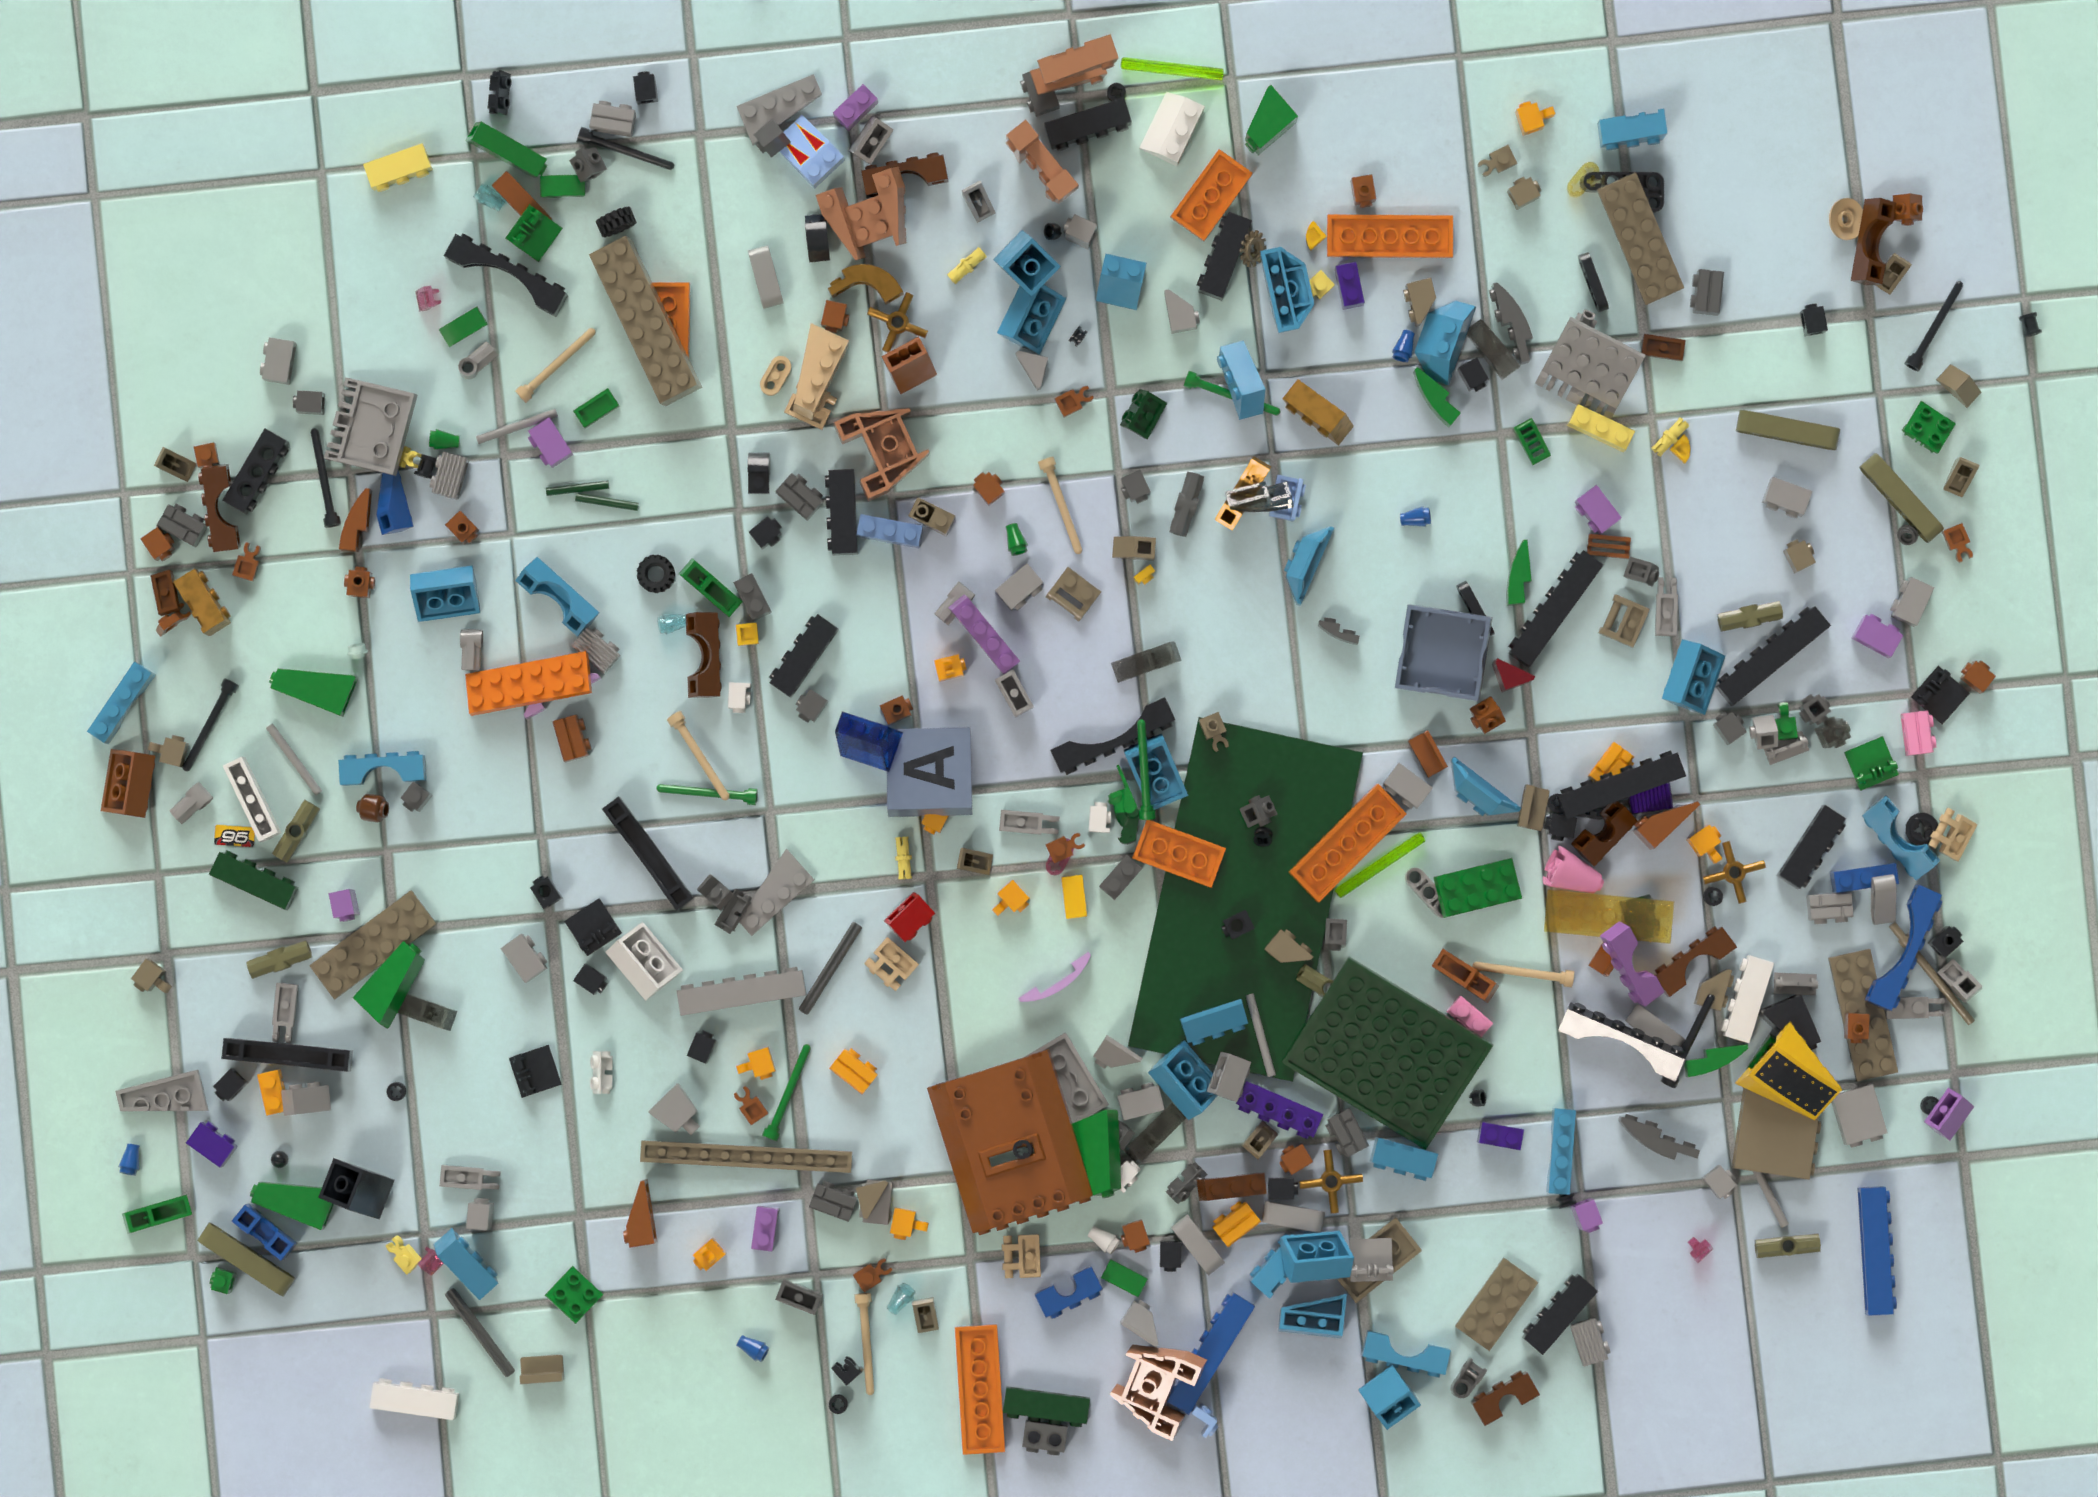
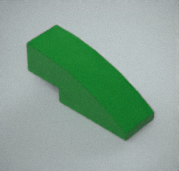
M1417 367L1413 374L1424 400L1434 414L1449 428L1461 412L1445 400L1450 393Z
M1528 539L1523 540L1519 545L1510 567L1506 590L1507 606L1525 604L1523 583H1530L1532 581Z
M692 558L679 572L683 579L728 617L743 602Z
M1748 1044L1703 1049L1704 1058L1684 1061L1685 1076L1703 1075L1729 1064L1748 1049Z
M187 1194L122 1213L127 1234L192 1215Z

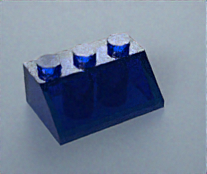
M843 711L835 729L840 756L887 772L890 771L903 732Z

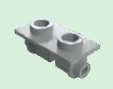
M1802 731L1797 732V739L1778 741V747L1764 749L1770 765L1809 751L1807 737H1804Z
M1774 973V994L1816 995V989H1818L1817 974Z

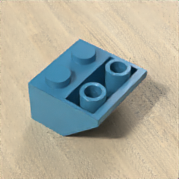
M1393 1365L1358 1389L1386 1430L1421 1406L1414 1392Z

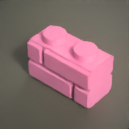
M1928 711L1900 714L1906 756L1933 753V748H1936V738L1931 736L1930 728L1934 726L1933 716L1929 715Z
M1459 996L1446 1011L1458 1023L1481 1037L1493 1024L1462 996Z

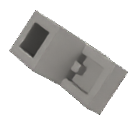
M1954 959L1937 972L1952 989V992L1965 1003L1982 989V985L1969 971L1965 972Z

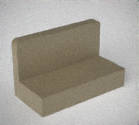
M1525 785L1517 827L1537 831L1542 830L1550 792L1548 789Z
M562 1355L532 1356L520 1359V1384L560 1382L564 1380Z

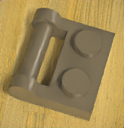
M1067 567L1045 597L1050 601L1052 599L1074 615V619L1079 622L1101 591ZM1061 588L1083 604L1082 608L1078 609L1057 593L1058 590Z
M1615 594L1612 599L1614 602L1603 627H1600L1598 633L1633 648L1650 609ZM1621 605H1624L1627 609L1617 632L1610 631Z

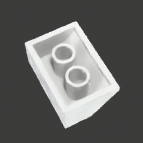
M1166 92L1139 149L1177 166L1204 112L1205 106L1187 97Z
M643 922L617 940L605 952L645 1001L683 971Z

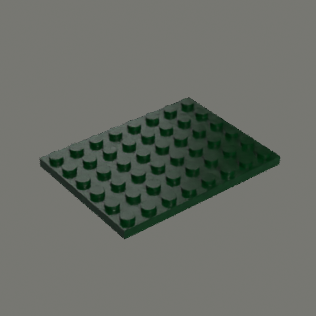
M1349 956L1285 1055L1282 1063L1426 1150L1487 1057L1493 1044Z

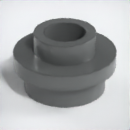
M1903 525L1897 532L1899 541L1904 545L1915 543L1919 536L1918 530L1911 525Z

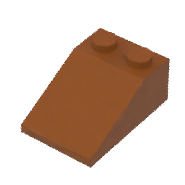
M1697 801L1649 817H1641L1634 825L1636 829L1633 832L1650 850L1655 849L1701 804Z
M648 1179L640 1181L626 1230L623 1231L625 1244L629 1243V1248L658 1242Z

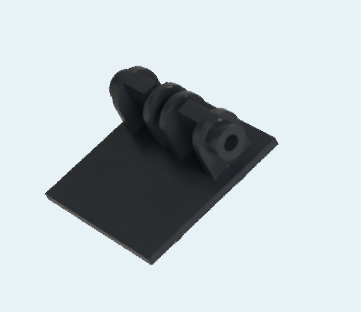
M1938 665L1913 693L1911 698L1943 725L1970 693L1950 676V672L1946 669L1943 670Z
M600 898L564 921L586 956H589L622 934Z
M549 1045L509 1058L521 1098L562 1085Z

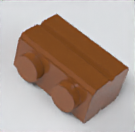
M576 714L552 721L565 763L590 756L588 751L592 750L589 738H584L583 731L586 730L583 718L579 719Z

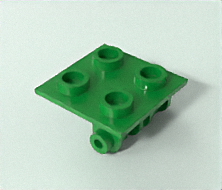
M529 204L505 239L539 262L563 228Z
M1920 401L1902 431L1905 436L1907 435L1911 439L1915 438V443L1919 441L1921 442L1920 446L1924 444V447L1930 450L1931 453L1938 454L1956 423Z
M1883 736L1844 752L1860 791L1899 775L1897 771L1898 765L1896 761H1893Z
M572 1266L545 1296L576 1324L603 1294Z

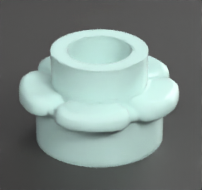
M364 643L348 646L349 652L347 655H352V659H359L365 657L364 654L368 650L365 648Z

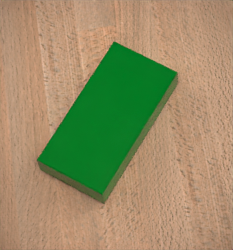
M607 388L573 410L584 429H586L620 406Z
M1110 1259L1101 1276L1105 1281L1136 1297H1139L1148 1278Z

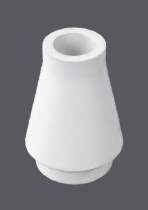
M1096 1226L1088 1234V1237L1105 1253L1112 1254L1120 1243L1117 1235L1101 1230Z

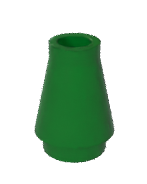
M438 429L436 431L430 430L429 447H434V450L458 448L460 436Z
M1012 523L1007 525L1005 528L1007 531L1008 551L1011 552L1012 556L1027 552L1028 544L1018 524Z

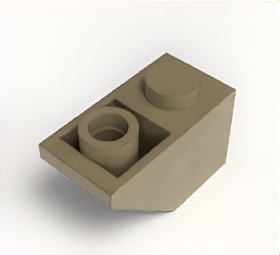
M1431 278L1408 283L1405 286L1406 290H1403L1405 302H1409L1411 310H1408L1411 323L1415 322L1416 327L1421 325L1436 299Z
M918 497L908 515L910 518L946 537L956 518L955 515Z
M1138 536L1114 537L1112 558L1154 561L1156 538Z
M1287 929L1285 932L1280 930L1264 949L1280 963L1306 961L1313 958L1310 954L1312 950L1304 943L1301 945L1294 941L1296 937Z
M1725 969L1700 983L1694 1004L1702 1006L1706 997L1712 994L1715 996V1000L1710 1009L1721 1011L1722 1007L1725 1008L1728 1001V996L1725 995L1727 987L1731 988L1734 976L1731 975L1732 970Z

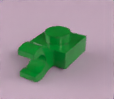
M1788 702L1779 703L1780 718L1775 719L1778 729V741L1797 739L1796 718L1789 717Z

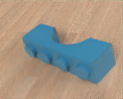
M538 557L523 568L515 580L530 595L544 594L554 599L563 611L562 623L577 637L593 623L600 613Z
M133 662L87 732L103 743L109 744L120 729L122 720L129 708L145 692L156 674L141 664Z
M409 751L407 756H399L398 752L386 753V757H378L377 754H365V758L358 759L356 755H345L344 759L338 760L339 782L341 786L364 785L368 774L378 767L393 768L399 773L404 782L426 781L425 755H420L419 751Z
M1885 796L1871 806L1862 817L1866 825L1878 834V839L1888 846L1892 856L1903 864L1907 874L1917 881L1933 869L1940 859L1927 844L1912 845L1900 837L1896 829V818L1900 811Z
M1552 1108L1551 1156L1547 1175V1193L1570 1195L1576 1110Z
M1367 1330L1361 1355L1366 1357L1365 1361L1378 1364V1360L1385 1361L1386 1366L1389 1367L1393 1365L1394 1368H1398L1399 1365L1407 1366V1371L1419 1373V1370L1428 1371L1427 1375L1440 1378V1374L1446 1375L1451 1350L1428 1344L1426 1349L1416 1356H1403L1394 1351L1388 1335Z

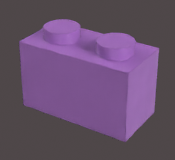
M862 84L833 112V115L847 131H850L878 104V98Z
M550 418L528 430L531 435L528 437V440L534 448L538 446L542 452L539 457L545 466L549 464L554 468L573 455Z
M1597 485L1575 501L1577 512L1581 516H1586L1589 520L1587 523L1589 528L1594 533L1598 532L1599 535L1622 518Z
M1873 614L1863 616L1852 639L1886 658H1891L1903 637V634L1899 633L1900 629L1891 624L1888 626L1881 623L1882 619Z
M346 889L328 893L333 918L339 919L340 922L355 920V915H360L355 890Z
M1948 1088L1924 1122L1936 1133L1951 1141L1974 1106L1963 1096Z
M1588 1198L1570 1206L1580 1230L1590 1233L1600 1229L1599 1225L1603 1224L1594 1199Z
M757 1206L751 1249L771 1252L774 1250L779 1208Z

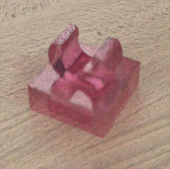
M424 286L415 291L419 312L427 311L441 303V300L436 301L433 297V294L439 293L438 289Z
M1695 1237L1688 1241L1689 1246L1693 1249L1690 1255L1697 1263L1713 1250L1711 1244L1706 1239L1701 1243Z
M426 1247L425 1250L428 1253L424 1257L420 1256L422 1259L418 1262V1265L432 1276L444 1263L437 1257L435 1250Z

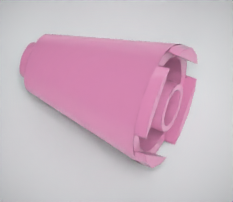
M1558 846V851L1554 849L1544 869L1548 871L1547 877L1543 876L1542 879L1544 885L1593 894L1601 890L1604 884L1602 874L1566 848Z

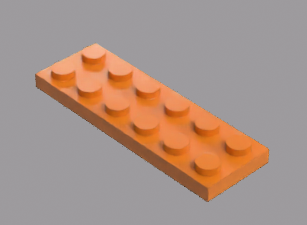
M1327 214V257L1453 258V215Z
M586 651L465 674L468 709L471 716L592 693L589 657Z
M1376 784L1289 873L1316 902H1320L1407 813L1379 784Z
M997 1324L955 1327L963 1455L1005 1452Z

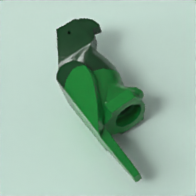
M1117 765L1125 789L1109 794L1107 802L1110 805H1114L1115 817L1120 826L1123 827L1121 837H1118L1120 843L1128 845L1137 840L1139 810L1120 766Z

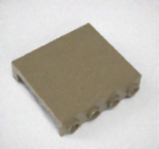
M1743 1088L1731 1168L1810 1180V1176H1813L1815 1171V1163H1812L1813 1155H1816L1818 1150V1142H1815L1816 1134H1819L1821 1130V1121H1818L1819 1116L1816 1120L1810 1119Z

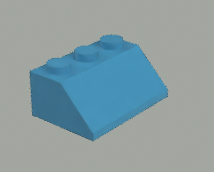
M1043 285L1031 297L1019 286L997 333L1007 340L1040 355L1067 298L1046 285Z
M473 565L410 574V591L418 622L480 613Z
M1682 639L1669 679L1664 688L1662 699L1705 715L1725 655L1703 644Z
M1241 999L1180 1019L1187 1043L1192 1042L1193 1046L1205 1042V1037L1212 1035L1213 1039L1224 1036V1031L1232 1029L1233 1032L1245 1029L1244 1025L1248 1024Z
M1185 1040L1160 1059L1148 1072L1188 1120L1201 1114L1217 1097V1095L1207 1092L1213 1073Z
M1340 1231L1280 1237L1283 1267L1291 1283L1350 1277L1354 1256Z

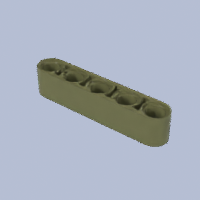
M1739 410L1736 432L1827 450H1837L1840 429L1836 427L1748 410Z
M1874 453L1859 467L1861 472L1905 521L1918 530L1919 536L1926 543L1932 541L1944 530V527L1877 453Z
M210 1222L197 1240L209 1250L283 1297L295 1280L294 1276Z

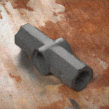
M1187 471L1181 493L1179 492L1175 505V514L1171 522L1170 533L1183 537L1187 536L1192 516L1195 515L1199 502L1198 496L1204 482V476Z

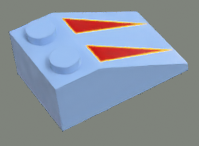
M803 115L784 131V134L791 143L779 152L814 189L845 161L844 156Z

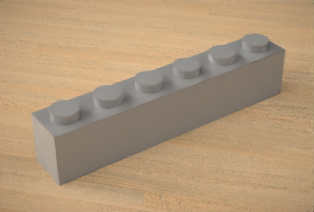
M797 967L786 968L785 973L777 974V970L764 972L765 976L757 978L756 974H749L743 976L744 980L735 981V977L722 979L723 983L715 984L714 980L702 982V987L694 988L693 984L682 985L681 990H677L680 1016L805 996L807 994L803 970L798 971Z

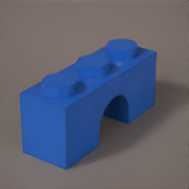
M1893 863L1830 872L1832 892L1838 893L1871 888L1872 877L1890 874L1894 875L1896 884H1899L1897 865Z
M245 1204L232 1220L245 1233L258 1239L265 1246L264 1248L280 1261L285 1260L297 1245L295 1240L250 1204Z
M1092 1266L1072 1275L1076 1282V1290L1069 1296L1060 1295L1054 1284L1035 1293V1297L1046 1318L1050 1316L1051 1319H1054L1063 1314L1061 1310L1067 1307L1070 1310L1082 1304L1081 1300L1087 1297L1089 1300H1092L1101 1295L1099 1291L1103 1290Z

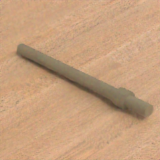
M1896 922L1892 923L1889 928L1899 939V944L1906 948L1909 938L1908 933L1905 934ZM1918 950L1915 956L1917 963L1968 1025L1975 1021L1974 1018Z

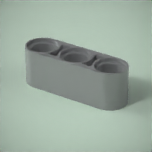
M768 245L748 250L763 309L783 304Z
M1409 869L1404 877L1407 885L1437 917L1443 918V915L1437 909L1440 903L1435 884L1421 869ZM1412 871L1419 873L1420 880L1418 883H1412L1409 880V874ZM1426 887H1431L1434 890L1433 898L1427 899L1424 897L1423 891Z
M1893 874L1871 878V917L1874 925L1896 921V881Z
M1639 1004L1636 1005L1625 1020L1633 1028L1644 1031L1650 1037H1659L1664 1040V1043L1671 1046L1677 1045L1682 1047L1686 1040Z
M1265 1201L1261 1222L1321 1233L1325 1212Z
M1188 1214L1171 1227L1208 1276L1225 1263Z

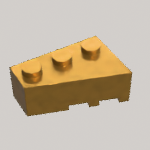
M1298 379L1282 398L1286 404L1285 408L1294 415L1296 413L1299 414L1303 422L1309 426L1313 425L1321 435L1326 438L1328 437L1338 446L1354 427L1345 412Z
M194 568L173 583L185 603L191 609L193 617L200 623V629L203 634L212 636L231 623L229 620L231 615L225 606L221 607L217 600L220 597L214 588L210 590L206 584L209 580L203 571L199 572Z

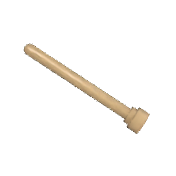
M589 328L528 385L525 384L523 387H518L515 392L527 403L532 398L533 391L595 335V329Z
M1054 457L1046 458L1038 462L1040 470L1047 474L1074 552L1080 554L1082 553V547L1054 472L1056 469L1054 466L1056 465Z
M679 711L671 715L667 719L669 725L674 727L675 730L678 729L723 800H728L729 793L684 725L686 722L682 712Z
M1483 962L1473 963V968L1480 971L1559 981L1564 987L1572 988L1574 971L1571 970L1555 973Z
M871 1293L854 1294L857 1307L860 1308L866 1393L872 1395L874 1394V1379L868 1307L870 1302H872Z

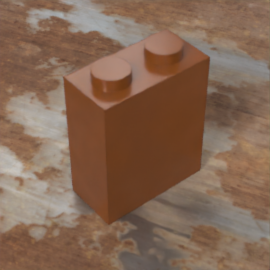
M919 336L881 356L900 394L937 375Z

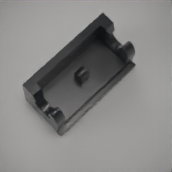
M848 1356L844 1359L845 1364L843 1367L840 1363L836 1362L831 1368L846 1386L864 1370L862 1366L859 1367Z

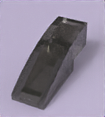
M1482 319L1469 327L1467 332L1468 338L1502 381L1520 368L1519 363Z
M1266 481L1225 492L1230 510L1270 512L1294 507L1287 481L1267 486Z
M1175 641L1112 662L1111 665L1117 682L1120 683L1182 660Z
M407 994L397 1013L451 1031L457 1011Z
M1171 1103L1124 1149V1152L1139 1165L1186 1117Z

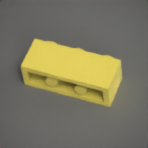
M423 143L363 164L371 188L378 192L389 189V185L395 183L398 185L409 182V178L415 176L417 178L429 175V171L433 170Z
M1579 404L1575 407L1567 426L1623 453L1626 451L1635 432Z

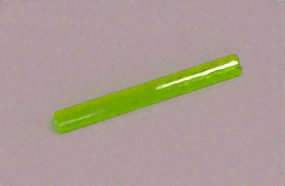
M1127 57L1121 59V69L1212 80H1223L1224 69Z
M1420 832L1415 834L1335 888L1338 897H1344L1426 841L1424 836Z

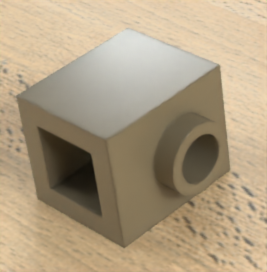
M1522 177L1513 182L1514 186L1507 191L1516 210L1539 199L1541 196L1539 193L1541 188L1536 180L1533 181L1531 177L1528 179Z
M1798 539L1788 543V549L1783 551L1794 574L1816 563L1813 554H1815L1810 543L1806 544L1805 540L1799 543Z

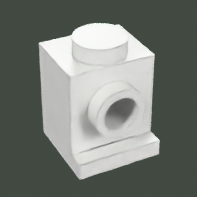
M729 682L728 708L733 709V713H745L746 705H750L751 693L747 692V689H751L750 683Z
M1095 802V806H1090L1089 832L1110 833V828H1106V824H1110L1111 812H1107V803Z
M1125 1160L1120 1165V1190L1123 1193L1126 1191L1124 1186L1127 1184L1130 1187L1138 1179L1136 1175L1141 1170L1133 1160L1130 1163Z

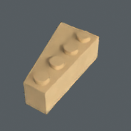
M812 323L810 324L793 412L813 420L847 351L849 340Z

